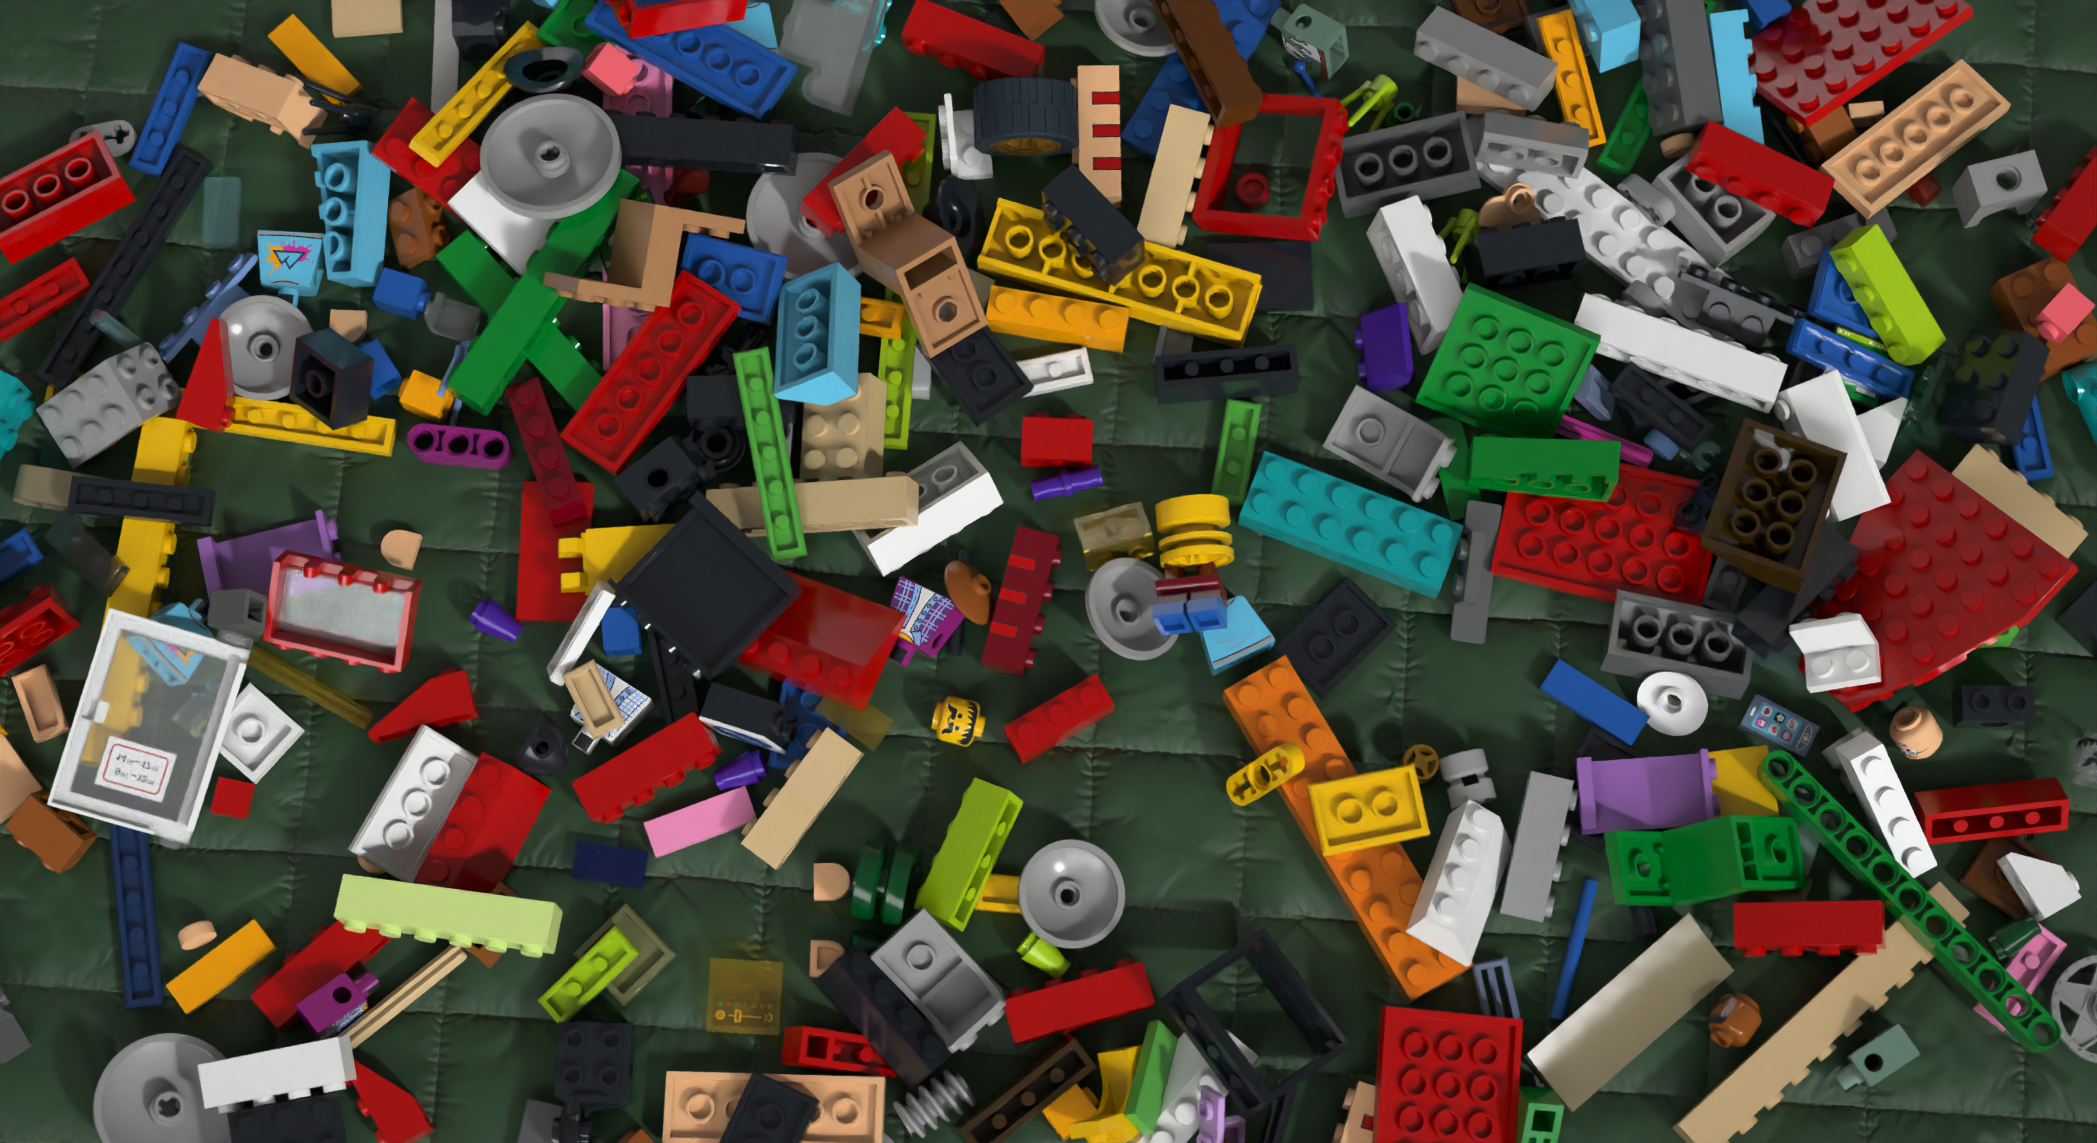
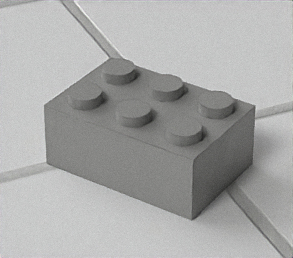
M1689 151L1657 175L1651 185L1664 193L1672 201L1676 215L1671 219V222L1715 270L1765 232L1776 217V214L1772 210L1764 209L1751 200L1735 195L1727 189L1708 180H1703L1696 174L1685 170L1691 153Z

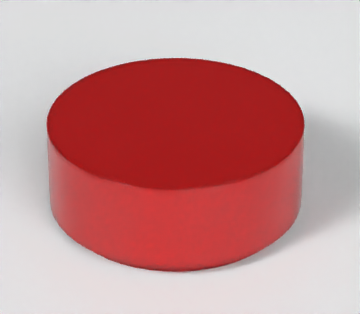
M1248 173L1239 179L1236 186V198L1243 207L1259 209L1269 200L1271 187L1269 181L1263 175Z

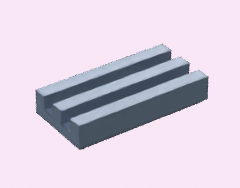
M1507 957L1473 964L1471 972L1481 1015L1491 1016L1481 970L1486 969L1496 1017L1505 1018L1494 971L1495 967H1500L1511 1018L1521 1019Z

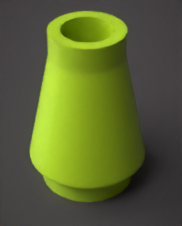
M1032 930L1016 949L1022 955L1020 959L1052 975L1055 979L1060 978L1071 965L1056 946L1045 942Z

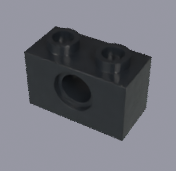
M1961 685L1952 693L1953 728L2026 729L2035 722L2034 686Z

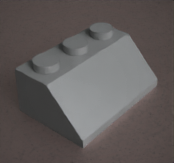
M1506 110L1485 111L1481 124L1476 162L1578 179L1588 156L1589 129L1582 128L1578 123L1564 121L1558 124L1547 122L1545 118L1536 115L1524 118L1512 116V113Z

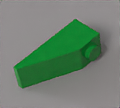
M1519 1086L1516 1143H1558L1564 1104L1553 1089Z

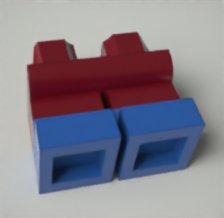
M1214 562L1198 565L1197 576L1186 577L1184 568L1179 566L1165 568L1163 579L1155 581L1157 604L1153 605L1152 618L1161 636L1193 632V626L1196 632L1227 628V592Z

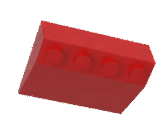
M784 570L797 582L803 593L736 662L744 668L863 712L907 615Z
M51 583L47 586L41 585L34 588L27 594V599L18 605H9L0 610V678L81 626L60 591Z

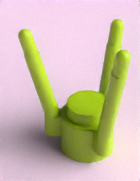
M1380 74L1372 82L1366 80L1359 89L1340 100L1345 107L1364 94L1363 100L1365 103L1347 121L1349 127H1352L1371 108L1375 111L1380 109V112L1368 132L1378 130L1386 115L1394 107L1392 100L1399 93L1396 84L1389 77Z
M1462 209L1457 218H1449L1446 226L1438 234L1444 240L1450 232H1453L1452 238L1458 242L1450 258V263L1452 264L1456 263L1464 246L1470 245L1475 235H1478V232L1484 227L1478 225L1479 213L1476 211ZM1465 266L1461 279L1464 284L1468 282Z

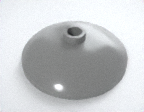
M1095 0V16L1100 28L1119 47L1143 56H1164L1177 51L1151 0Z
M250 296L233 303L218 319L227 322L235 393L248 399L260 401L275 400L290 394L296 337L314 332L308 319L293 304L274 296ZM265 343H270L273 348L272 353L268 356H264L261 353V347Z
M1117 558L1105 563L1095 571L1086 589V611L1093 630L1108 648L1128 659L1150 660L1170 649L1179 634L1161 636L1152 618L1153 605L1157 604L1155 581L1162 580L1163 574L1152 565L1134 558Z
M1061 840L1043 847L1029 859L1019 879L1018 903L1026 924L1039 938L1060 948H1083L1099 942L1115 928L1124 909L1125 885L1119 868L1105 851L1085 841ZM1063 890H1067L1071 894V901L1069 903H1065L1061 899V892Z

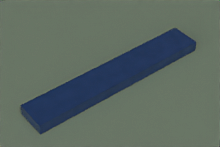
M127 792L106 795L108 802L147 812L146 799L144 797ZM109 822L126 1008L130 1010L164 1005L165 996L149 833Z

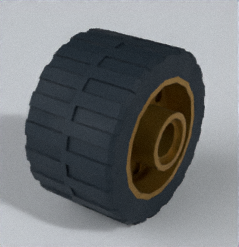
M1038 76L1007 77L978 85L973 91L975 149L983 154L1002 158L1049 157L1071 151L1078 145L1077 89L1073 84L1065 80Z

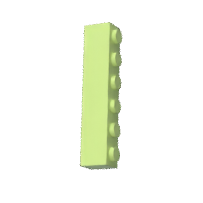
M343 874L334 917L344 925V929L352 932L365 933L366 928L377 929L379 934L392 938H400L401 933L413 934L416 940L435 943L436 938L449 939V943L465 948H470L472 943L485 944V949L501 953H505L507 948L521 949L520 953L523 955L539 958L542 957L543 953H555L563 911L553 902Z

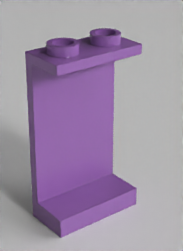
M321 509L315 511L317 519L219 543H216L211 536L198 539L197 544L209 602L211 591L247 588L269 597L273 561L286 549L344 562L342 553H336L333 540L339 539L334 518L329 519ZM290 571L287 598L338 586L339 584L334 580L321 577L307 578L303 576V573Z
M1700 749L1699 754L1593 762H1591V757L1576 758L1575 767L1581 835L1606 833L1614 830L1642 831L1679 828L1714 819V816L1720 815L1719 795L1712 794L1711 780L1717 779L1715 758L1708 757V749Z

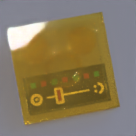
M711 958L706 1031L780 1035L784 962Z

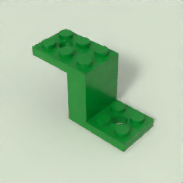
M1730 814L1663 832L1614 830L1604 833L1606 856L1611 875V890L1614 895L1615 905L1687 906L1751 890L1800 891L1808 889L1797 820L1793 817Z

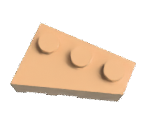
M217 53L197 87L213 104L250 122L256 119L272 125L270 131L281 135L282 131L285 130L298 141L299 145L307 149L310 148L316 135H303L302 130L321 128L328 116L324 109L309 104V101L313 98L303 89L304 83L289 74H285L284 77L278 76L275 71L262 64H259L256 68L251 66L244 58L234 54L229 58Z

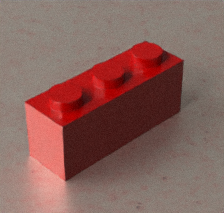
M1094 674L1003 727L1004 737L1021 765L1114 712V702L1097 674Z

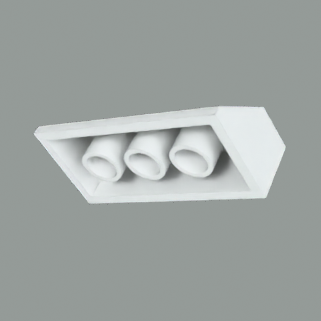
M1416 195L1380 208L1366 234L1397 303L1406 302L1409 329L1421 356L1439 347L1463 293L1460 289L1459 274L1454 266L1450 267L1445 256V243L1441 236H1436L1431 225L1432 216L1430 210L1425 204L1422 205L1419 196Z
M1838 369L1778 392L1773 408L1777 418L1782 421L1787 433L1848 453L1823 524L1824 526L1891 502Z
M961 441L907 473L908 477L919 484L918 526L852 530L872 563L883 576L900 569L911 559L929 551L937 543L950 535L960 532L963 527L981 516L989 514L994 508L1003 504L989 472Z
M1470 799L1448 815L1405 931L1466 967L1471 964L1512 850V844L1498 815Z
M1226 1030L1250 1064L1253 1065L1259 1056L1231 1032ZM1185 1032L1178 1039L1154 1133L1142 1134L1139 1131L1128 1143H1187L1199 1129L1200 1117L1197 1111V1104L1200 1100L1201 1086L1208 1085L1224 1095V1097L1229 1094Z

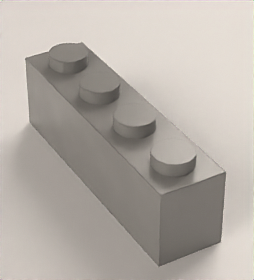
M1437 6L1417 30L1414 55L1529 111L1534 112L1554 87L1558 63L1444 8Z
M1534 771L1529 772L1498 913L1543 923L1544 916L1551 917L1555 896L1549 895L1552 881H1559L1563 864L1562 860L1557 859L1560 845H1567L1571 825L1565 824L1568 810L1574 811L1578 797V790L1572 789L1573 780Z

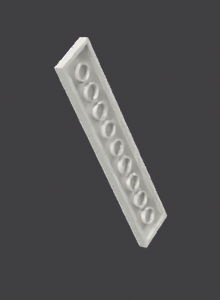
M1472 114L1467 121L1475 160L1481 124L1484 117L1482 114ZM1476 162L1479 177L1500 193H1503L1505 188L1514 182H1523L1529 185L1534 192L1535 207L1541 213L1539 216L1542 224H1545L1546 220L1557 216H1565L1566 220L1578 218L1586 257L1625 287L1631 285L1635 280L1648 285L1662 300L1666 309L1664 315L1666 318L1676 321L1680 327L1691 331L1695 329L1706 331L1714 339L1725 343L1736 340L1696 323L1709 290L1680 279L1677 275L1681 265L1689 267L1690 263L1709 270L1708 275L1716 279L1722 280V277H1731L1719 268L1714 270L1701 254L1665 227H1658L1648 221L1633 203L1585 167L1582 168L1579 178L1574 179ZM1519 194L1514 198V203L1519 200ZM1743 286L1741 287V289L1750 292V291L1747 290L1745 287H1743Z

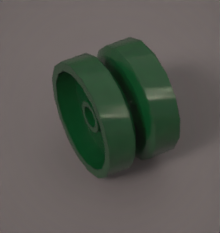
M867 839L855 872L851 917L870 921L876 913L879 900H882L880 916L883 924L900 927L904 922L917 860V849L899 845L892 854L890 865L886 866L888 849L885 842Z

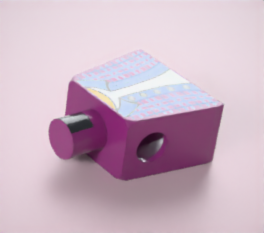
M900 576L889 608L906 614L907 618L888 659L907 668L915 651L933 658L965 616L951 599Z
M369 969L353 981L344 972L296 1004L300 1021L316 1041L335 1038L369 1010L366 998L379 989L381 985ZM342 998L350 999L347 1003H338Z

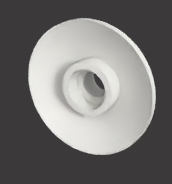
M1672 670L1657 671L1649 675L1638 690V709L1649 715L1650 718L1647 723L1663 734L1671 736L1690 734L1697 730L1706 718L1708 702L1703 689L1693 678L1682 672ZM1671 694L1677 696L1681 701L1674 700Z

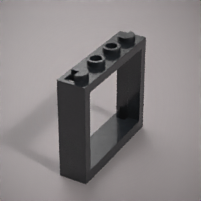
M1262 928L1178 983L1161 999L1248 1119L1323 1068L1351 1046L1350 1042L1341 1032V1029L1323 1008L1320 1000L1315 997L1300 977L1299 972L1292 966L1265 928ZM1246 956L1319 1054L1315 1059L1270 1090L1196 991L1197 988Z

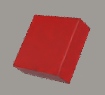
M219 777L210 812L212 814L248 820L256 785Z

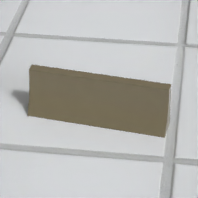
M1688 913L1522 1058L1547 1087L1555 1091L1564 1106L1572 1113L1734 970L1709 941L1690 913Z

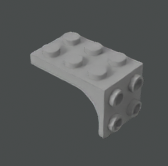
M145 342L104 360L42 404L36 411L72 469H75L91 460L137 427L179 406L183 394L162 362L158 352L152 344Z
M1359 385L1355 386L1322 446L1408 494L1411 500L1417 503L1422 501L1423 498L1429 499L1432 497L1441 480L1435 477L1441 466L1444 468L1449 466L1458 448L1452 446L1456 438Z
M924 906L870 954V958L933 1024L951 1053H954L959 1048L961 1051L966 1050L977 1039V1031L985 1024L988 1026L993 1025L1005 1013L1003 1007L1006 1005L1002 988Z

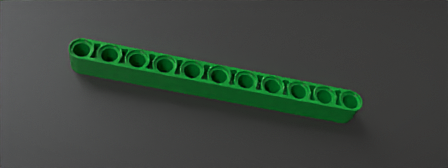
M1775 750L1767 754L1758 766L1757 774L1760 782L1877 900H1882L1885 908L2024 1048L2030 1052L2040 1053L2056 1045L2061 1038V1028L2058 1022L1789 753ZM1777 762L1781 764L1785 771L1784 776H1773L1768 770V763ZM1803 788L1807 790L1810 794V802H1799L1794 796V789ZM1829 814L1833 816L1837 824L1836 829L1830 830L1825 828L1821 824L1820 815ZM1847 840H1855L1860 843L1863 850L1862 855L1855 856L1849 853L1846 847ZM1874 866L1886 869L1889 875L1888 882H1880L1875 879L1872 872ZM1905 892L1912 895L1915 900V907L1913 909L1902 906L1899 901L1900 893ZM1927 919H1934L1941 925L1940 935L1936 936L1928 932L1925 925ZM1954 945L1965 948L1968 954L1966 962H1960L1955 959L1952 953ZM1980 972H1987L1993 977V989H1987L1981 985L1979 981ZM2007 999H2014L2020 1004L2021 1014L2019 1016H2014L2006 1009ZM2035 1025L2042 1026L2047 1031L2048 1039L2046 1043L2037 1041L2033 1036V1027Z

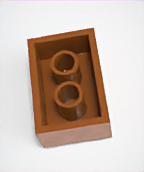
M2054 255L1997 280L1988 291L2007 330L2027 331L2050 348L2039 382L2097 357V321L2092 311L2060 345L2055 341L2045 339L2033 323L2036 317L2068 282L2080 291L2067 264Z

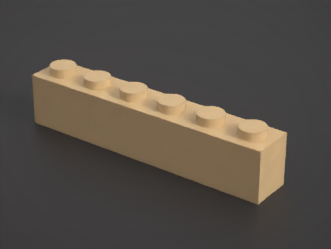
M887 472L885 477L873 478L869 474L852 475V480H840L838 477L824 476L818 478V482L806 483V480L793 479L803 533L918 526L919 484L904 472ZM757 481L752 483V487H740L738 484L725 483L720 484L719 489L706 490V498L748 537L767 536Z

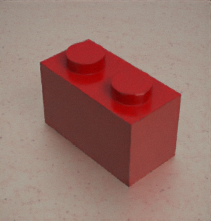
M1040 412L1032 413L1030 417H1023L1021 466L1068 469L1090 467L1092 460L1093 420H1088L1086 416L1080 414H1069L1065 418H1051L1050 414Z

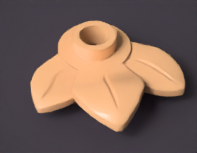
M1514 182L1508 185L1502 195L1490 198L1483 205L1478 215V225L1497 227L1499 231L1512 229L1513 225L1521 222H1532V225L1541 224L1539 216L1541 213L1535 207V196L1532 188L1523 182ZM1519 194V200L1513 204L1514 198Z

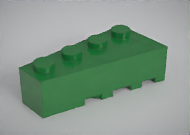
M1495 434L1474 436L1469 448L1466 487L1607 502L1618 483L1621 441L1507 438Z

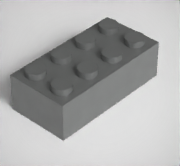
M1704 0L1632 1L1641 19L1638 57L1642 61L1644 74L1642 86L1647 94L1649 105L1648 122L1653 130V136L1691 133L1704 128L1709 120L1715 123L1723 121Z
M1464 110L1343 138L1341 145L1343 151L1342 160L1335 170V179L1345 219L1378 212L1382 207L1416 195L1419 196L1422 202L1481 188Z

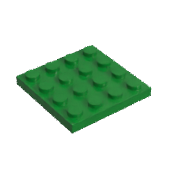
M1469 282L1419 387L1414 402L1500 437L1552 439L1600 343L1601 335Z

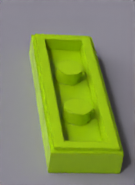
M614 926L537 1001L557 1023L570 1022L641 951L619 926Z

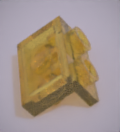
M1141 501L1073 519L1088 572L1096 571L1105 563L1117 558L1140 560L1155 554L1152 530Z

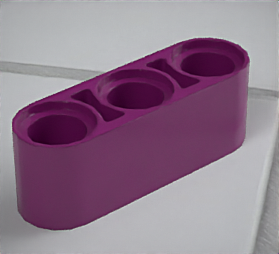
M424 423L412 427L407 435L409 448L418 460L425 463L500 470L507 467L513 459V450L506 436L495 430ZM422 438H434L430 448L425 450L417 448ZM461 440L469 442L464 452H452L453 445ZM494 444L504 446L500 455L495 457L487 455L490 446Z

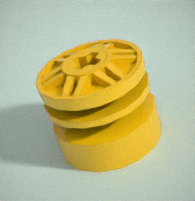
M1214 494L1185 495L1170 498L1155 505L1157 531L1162 534L1171 535L1159 541V550L1164 552L1160 555V565L1162 568L1179 566L1187 572H1195L1200 564L1214 562L1216 567H1220L1234 561V550L1228 546L1232 544V535L1227 532L1217 531L1230 525L1228 498Z

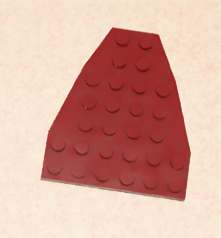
M1918 449L1884 484L1891 502L1862 514L1849 540L1851 544L1860 550L1856 561L1859 568L1847 583L1841 581L1835 587L1837 589L1836 593L1825 606L1818 605L1814 619L1822 620L1834 618L1836 615L1844 612L1861 614L1878 641L1881 682L1825 691L1851 713L1868 707L1874 701L1888 699L1894 696L1893 691L1913 683L1916 687L1930 681L1968 658L1966 654L1985 643L1987 646H1990L1997 642L1996 636L2014 626H2017L2019 629L2028 624L2078 571L2075 563ZM1802 654L1798 668L1806 676L1804 654Z

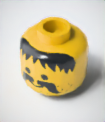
M948 696L943 703H937L931 729L937 731L936 734L939 740L966 747L973 742L975 736L982 737L986 717L980 715V706L977 702Z

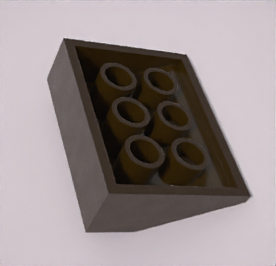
M1744 418L1699 545L1763 583L1798 594L1808 571L1848 453Z

